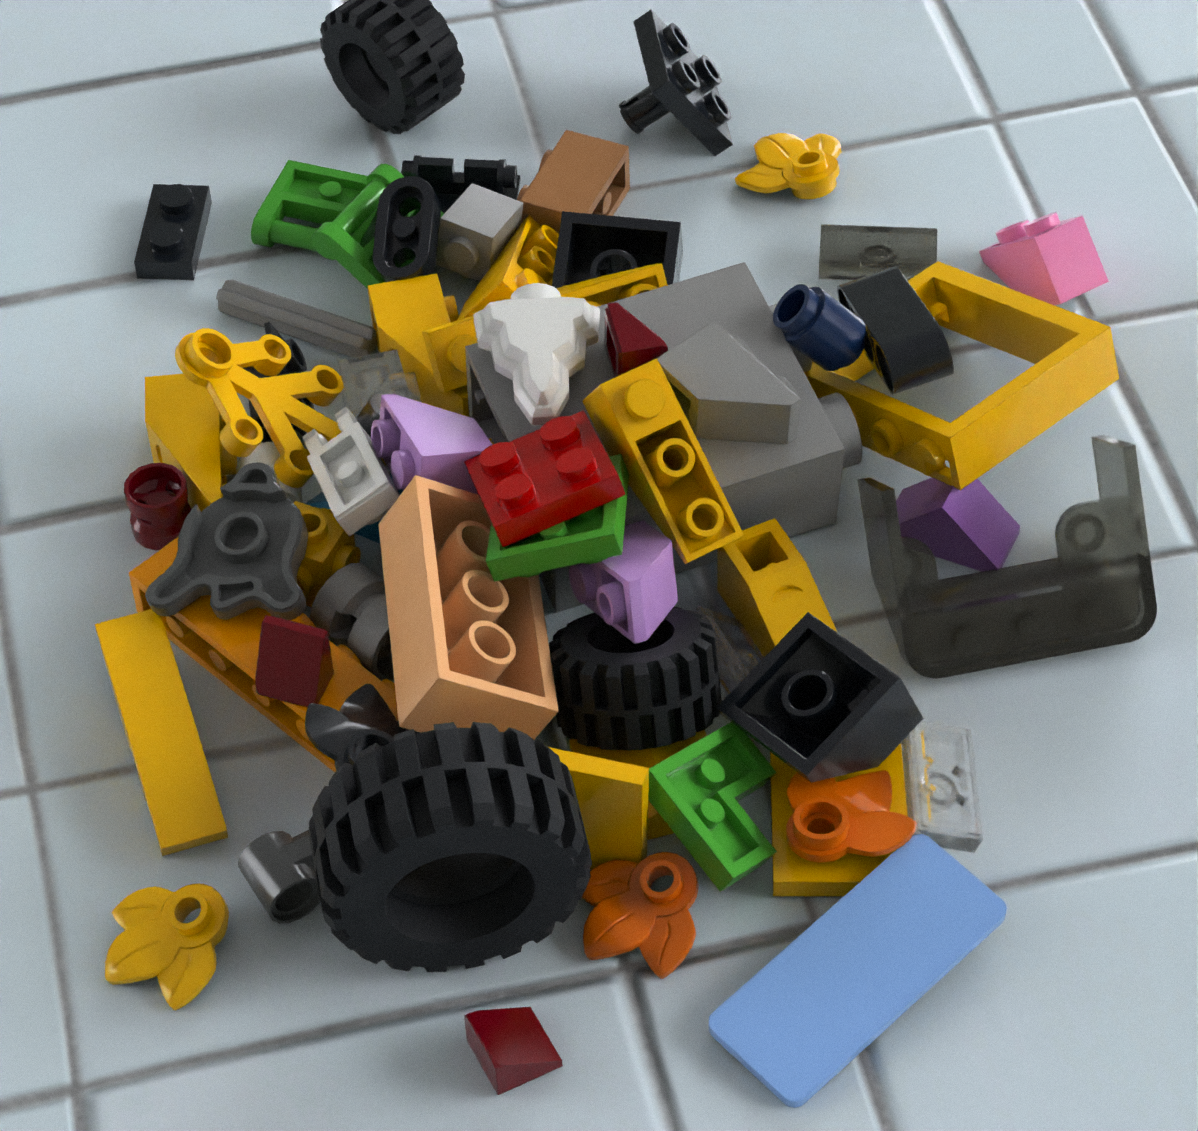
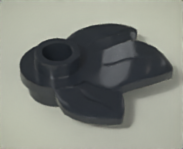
M365 684L351 694L341 706L340 711L325 705L310 703L305 716V730L310 741L318 750L335 761L336 771L345 762L351 765L355 764L359 753L369 746L377 743L382 747L393 742L395 734L409 730L399 727V721L396 720V717L372 684Z

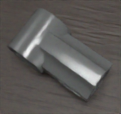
M309 830L294 837H291L290 834L284 831H272L263 834L253 840L241 853L238 860V868L272 921L280 924L299 920L309 914L320 903Z

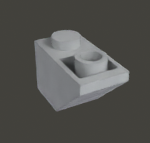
M714 320L657 358L696 438L789 444L797 438L801 399L798 397L792 384L786 378L780 375L775 376L755 358L751 348L744 340L737 336L732 337Z

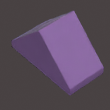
M929 478L901 491L880 530L879 539L998 576L1019 535L1020 525L978 479L962 490H959L935 478Z

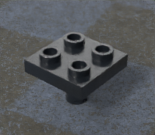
M649 10L633 21L649 86L627 101L624 100L619 104L620 113L626 124L636 134H640L646 127L671 112L714 156L732 146L733 143L727 121L731 119V113L725 101L719 95L717 86L721 84L722 80L711 60L705 55L698 58L691 51L689 42L680 28L674 23L667 26L652 10Z

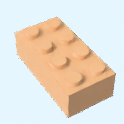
M417 475L413 477L378 524L399 727L409 730L414 729V731L422 733L434 730L433 724L454 722L457 728H471L473 722L492 723L499 732H505L510 727L526 733L535 740L559 712L539 575L532 577L518 576L494 582L486 563L491 521L479 495Z

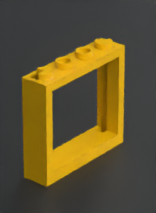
M939 261L908 280L937 323L944 328L1032 362L1035 365L951 423L855 382L874 369L863 351L859 358L847 367H842L835 371H826L812 361L811 369L804 372L817 398L838 392L846 399L856 419L862 446L913 468L926 476L954 486L959 490H962L1119 379L1110 326ZM946 460L949 461L950 468L946 466Z

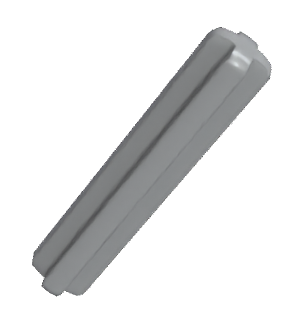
M233 279L225 281L222 289H219L216 299L218 300L220 312L264 327L265 323L270 322L282 334L361 361L369 359L372 351L377 347V331L371 326Z

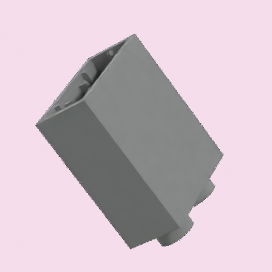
M739 263L614 301L665 341L668 351L714 320L732 337L737 336L744 340L759 362L775 376L780 375L786 378L796 390L798 397L801 399L797 438L789 444L697 438L741 529L744 530L775 518L790 538L836 523L842 469L857 465L862 460V442L856 419L848 402L840 393L836 392L817 398L804 373L811 369L812 360L791 346L786 341L782 330L774 325L773 313L777 304L768 306L746 263ZM607 304L597 306L600 309L599 342L587 347L585 367L569 377V400L560 416H571L584 410L599 439L600 437L582 400L600 384L614 378L604 345V321ZM478 343L465 346L469 417L476 420L488 439L492 438L494 444L510 442L541 429L543 425H531L514 401L513 381L495 371L491 352L479 348ZM628 484L625 525L645 521L662 533ZM673 548L675 574L717 561V549L684 564ZM570 566L547 570L538 574L556 613L584 604L576 599L569 580Z

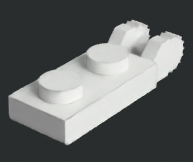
M344 407L334 414L337 419V425L342 433L328 442L322 434L313 429L303 436V440L310 453L307 456V460L337 522L350 537L365 525H371L381 520L400 494L382 459L378 458L373 449L371 437L350 410Z

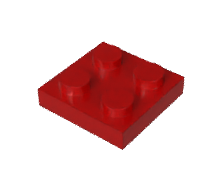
M584 410L571 416H560L551 419L541 429L510 442L495 443L484 449L480 455L464 461L502 547H506L626 495L619 475Z

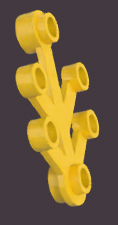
M202 328L195 333L185 335L176 346L175 359L178 367L188 380L206 387L226 423L220 432V441L223 447L234 456L248 457L263 440L261 426L255 419L247 415L237 395L239 393L251 401L280 454L274 463V471L278 479L292 488L303 487L314 472L307 460V456L310 453L303 447L291 424L307 433L315 429L328 442L342 432L337 422L297 399L307 398L317 406H329L343 390V380L338 372L327 365H316L308 372L276 376L290 361L291 350L284 340L272 334H265L258 341L232 344L222 333L213 329ZM253 366L261 374L272 377L259 378L243 368Z

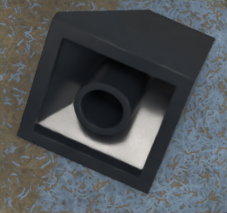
M809 612L716 707L722 716L811 783L878 767L924 719L898 675Z

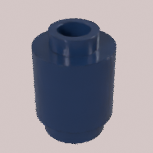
M798 284L789 289L775 307L773 323L782 330L786 341L824 370L835 371L842 367H847L854 363L861 355L865 346L866 326L864 321L821 288H809L804 284Z

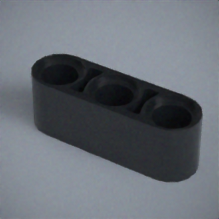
M897 266L837 286L839 303L864 321L866 334L863 352L892 395L954 373L951 352L941 327Z

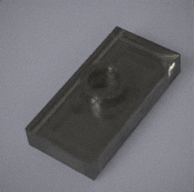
M821 224L819 279L856 280L897 266L908 281L937 262V228Z

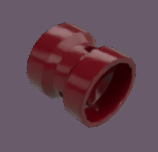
M150 463L130 473L124 482L126 505L131 512L130 524L136 541L145 548L161 550L179 536L185 518L192 510L188 503L187 482L182 471L166 463Z

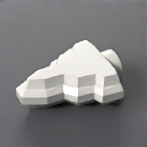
M526 284L517 288L511 294L510 299L489 302L483 310L473 314L478 347L490 351L495 371L513 381L514 401L531 425H544L549 420L560 416L569 400V377L585 367L587 347L599 342L600 309L590 305L584 298L561 297L560 292L548 284Z

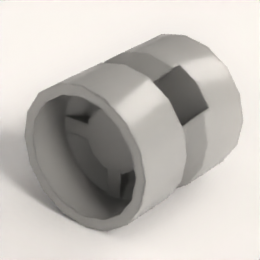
M350 563L336 571L321 587L312 604L310 620L317 628L328 631L329 641L336 646L342 644L351 649L360 660L362 666L381 681L383 679L394 680L384 579L362 563Z

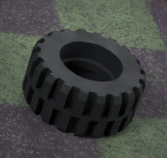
M454 722L433 724L434 730L415 734L414 729L395 734L393 742L381 747L375 743L362 750L355 764L351 765L345 762L333 774L328 783L329 786H324L312 808L313 815L309 821V839L322 913L325 922L331 927L332 934L347 948L354 950L363 959L374 964L385 960L392 969L410 971L412 967H424L427 972H446L449 966L465 965V969L485 965L484 960L501 955L505 959L520 953L522 945L531 940L538 943L549 936L553 931L556 921L564 923L574 912L578 900H581L591 877L589 869L592 865V860L572 776L568 767L560 761L559 756L539 740L534 742L533 738L526 733L510 727L505 732H499L492 723L473 722L471 728H457Z

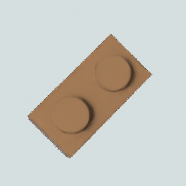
M566 130L554 149H548L544 153L539 172L531 184L524 185L518 194L517 200L524 203L521 223L530 215L540 226L548 225L559 234L562 211L613 216L630 190L629 146Z

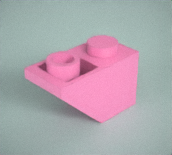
M1054 212L1031 222L1028 219L997 231L996 236L999 242L979 251L983 262L1010 289L1052 305L1062 304L1109 282L1083 215L1060 221L1057 212Z

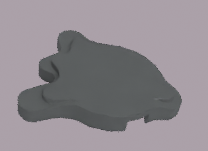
M250 463L243 466L230 482L220 488L224 497L211 503L202 512L196 504L185 518L178 536V551L174 562L146 590V600L152 611L157 615H174L204 595H211L210 606L214 614L221 620L232 619L254 608L264 609L272 616L286 620L295 619L304 612L306 598L297 584V573L307 549L308 531L305 520L297 506L287 498L285 491L280 487L279 479L274 469L264 463Z

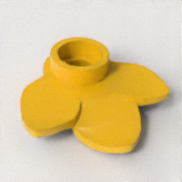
M823 133L816 134L804 141L793 134H771L760 138L754 145L759 163L735 177V182L738 186L755 192L773 193L791 188L793 195L797 198H820L831 193L836 187V178L840 172L837 158L842 152L841 145L835 137Z
M205 884L186 885L175 892L154 886L133 892L113 909L112 915L124 931L115 938L108 949L105 961L106 980L110 984L116 985L148 980L157 976L162 994L173 1010H178L193 1000L208 984L216 971L217 962L214 947L223 939L228 928L229 910L221 894L213 887ZM201 908L199 916L194 921L183 923L192 911Z

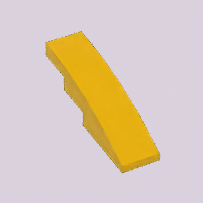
M152 609L95 624L128 745L132 752L162 856L228 838L226 824L161 616L154 613Z

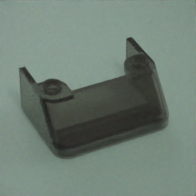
M1106 435L1091 437L1100 499L1072 505L1060 516L1055 529L1058 558L938 580L935 557L930 548L916 538L901 536L895 490L871 477L857 479L872 578L904 662L920 675L938 679L1128 643L1143 637L1155 622L1157 603L1136 445Z

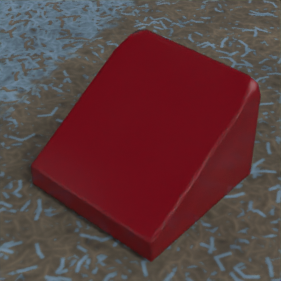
M607 303L604 321V345L614 378L648 363L668 351L665 341L619 303Z
M266 615L261 625L255 675L256 693L307 708L310 703L319 704L334 675L328 631Z
M531 1007L478 1010L464 1015L467 1042L497 1095L563 1066L562 1059Z

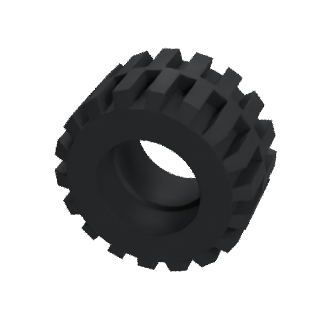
M348 0L330 12L321 24L320 32L322 38H320V45L325 55L326 67L333 78L332 80L351 107L367 122H372L382 131L387 132L390 130L393 134L407 132L452 101L462 91L460 85L464 83L465 74L461 68L464 62L462 54L457 47L458 42L446 24V20L434 8L430 0Z
M674 606L650 638L634 644L612 625H608L595 612L568 623L567 627L558 630L553 635V641L549 642L559 711L556 714L558 727L562 728V733L566 737L577 739L579 744L600 747V749L631 751L658 748L695 736L696 732L705 730L712 725L713 719L720 715L716 708L722 702L715 631H713V625L709 620L702 619V615L694 611L682 610V608Z

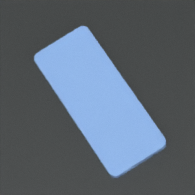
M924 834L913 835L906 844L894 851L720 1005L709 1017V1033L785 1105L793 1108L800 1107L998 928L1005 920L1006 904L929 836Z

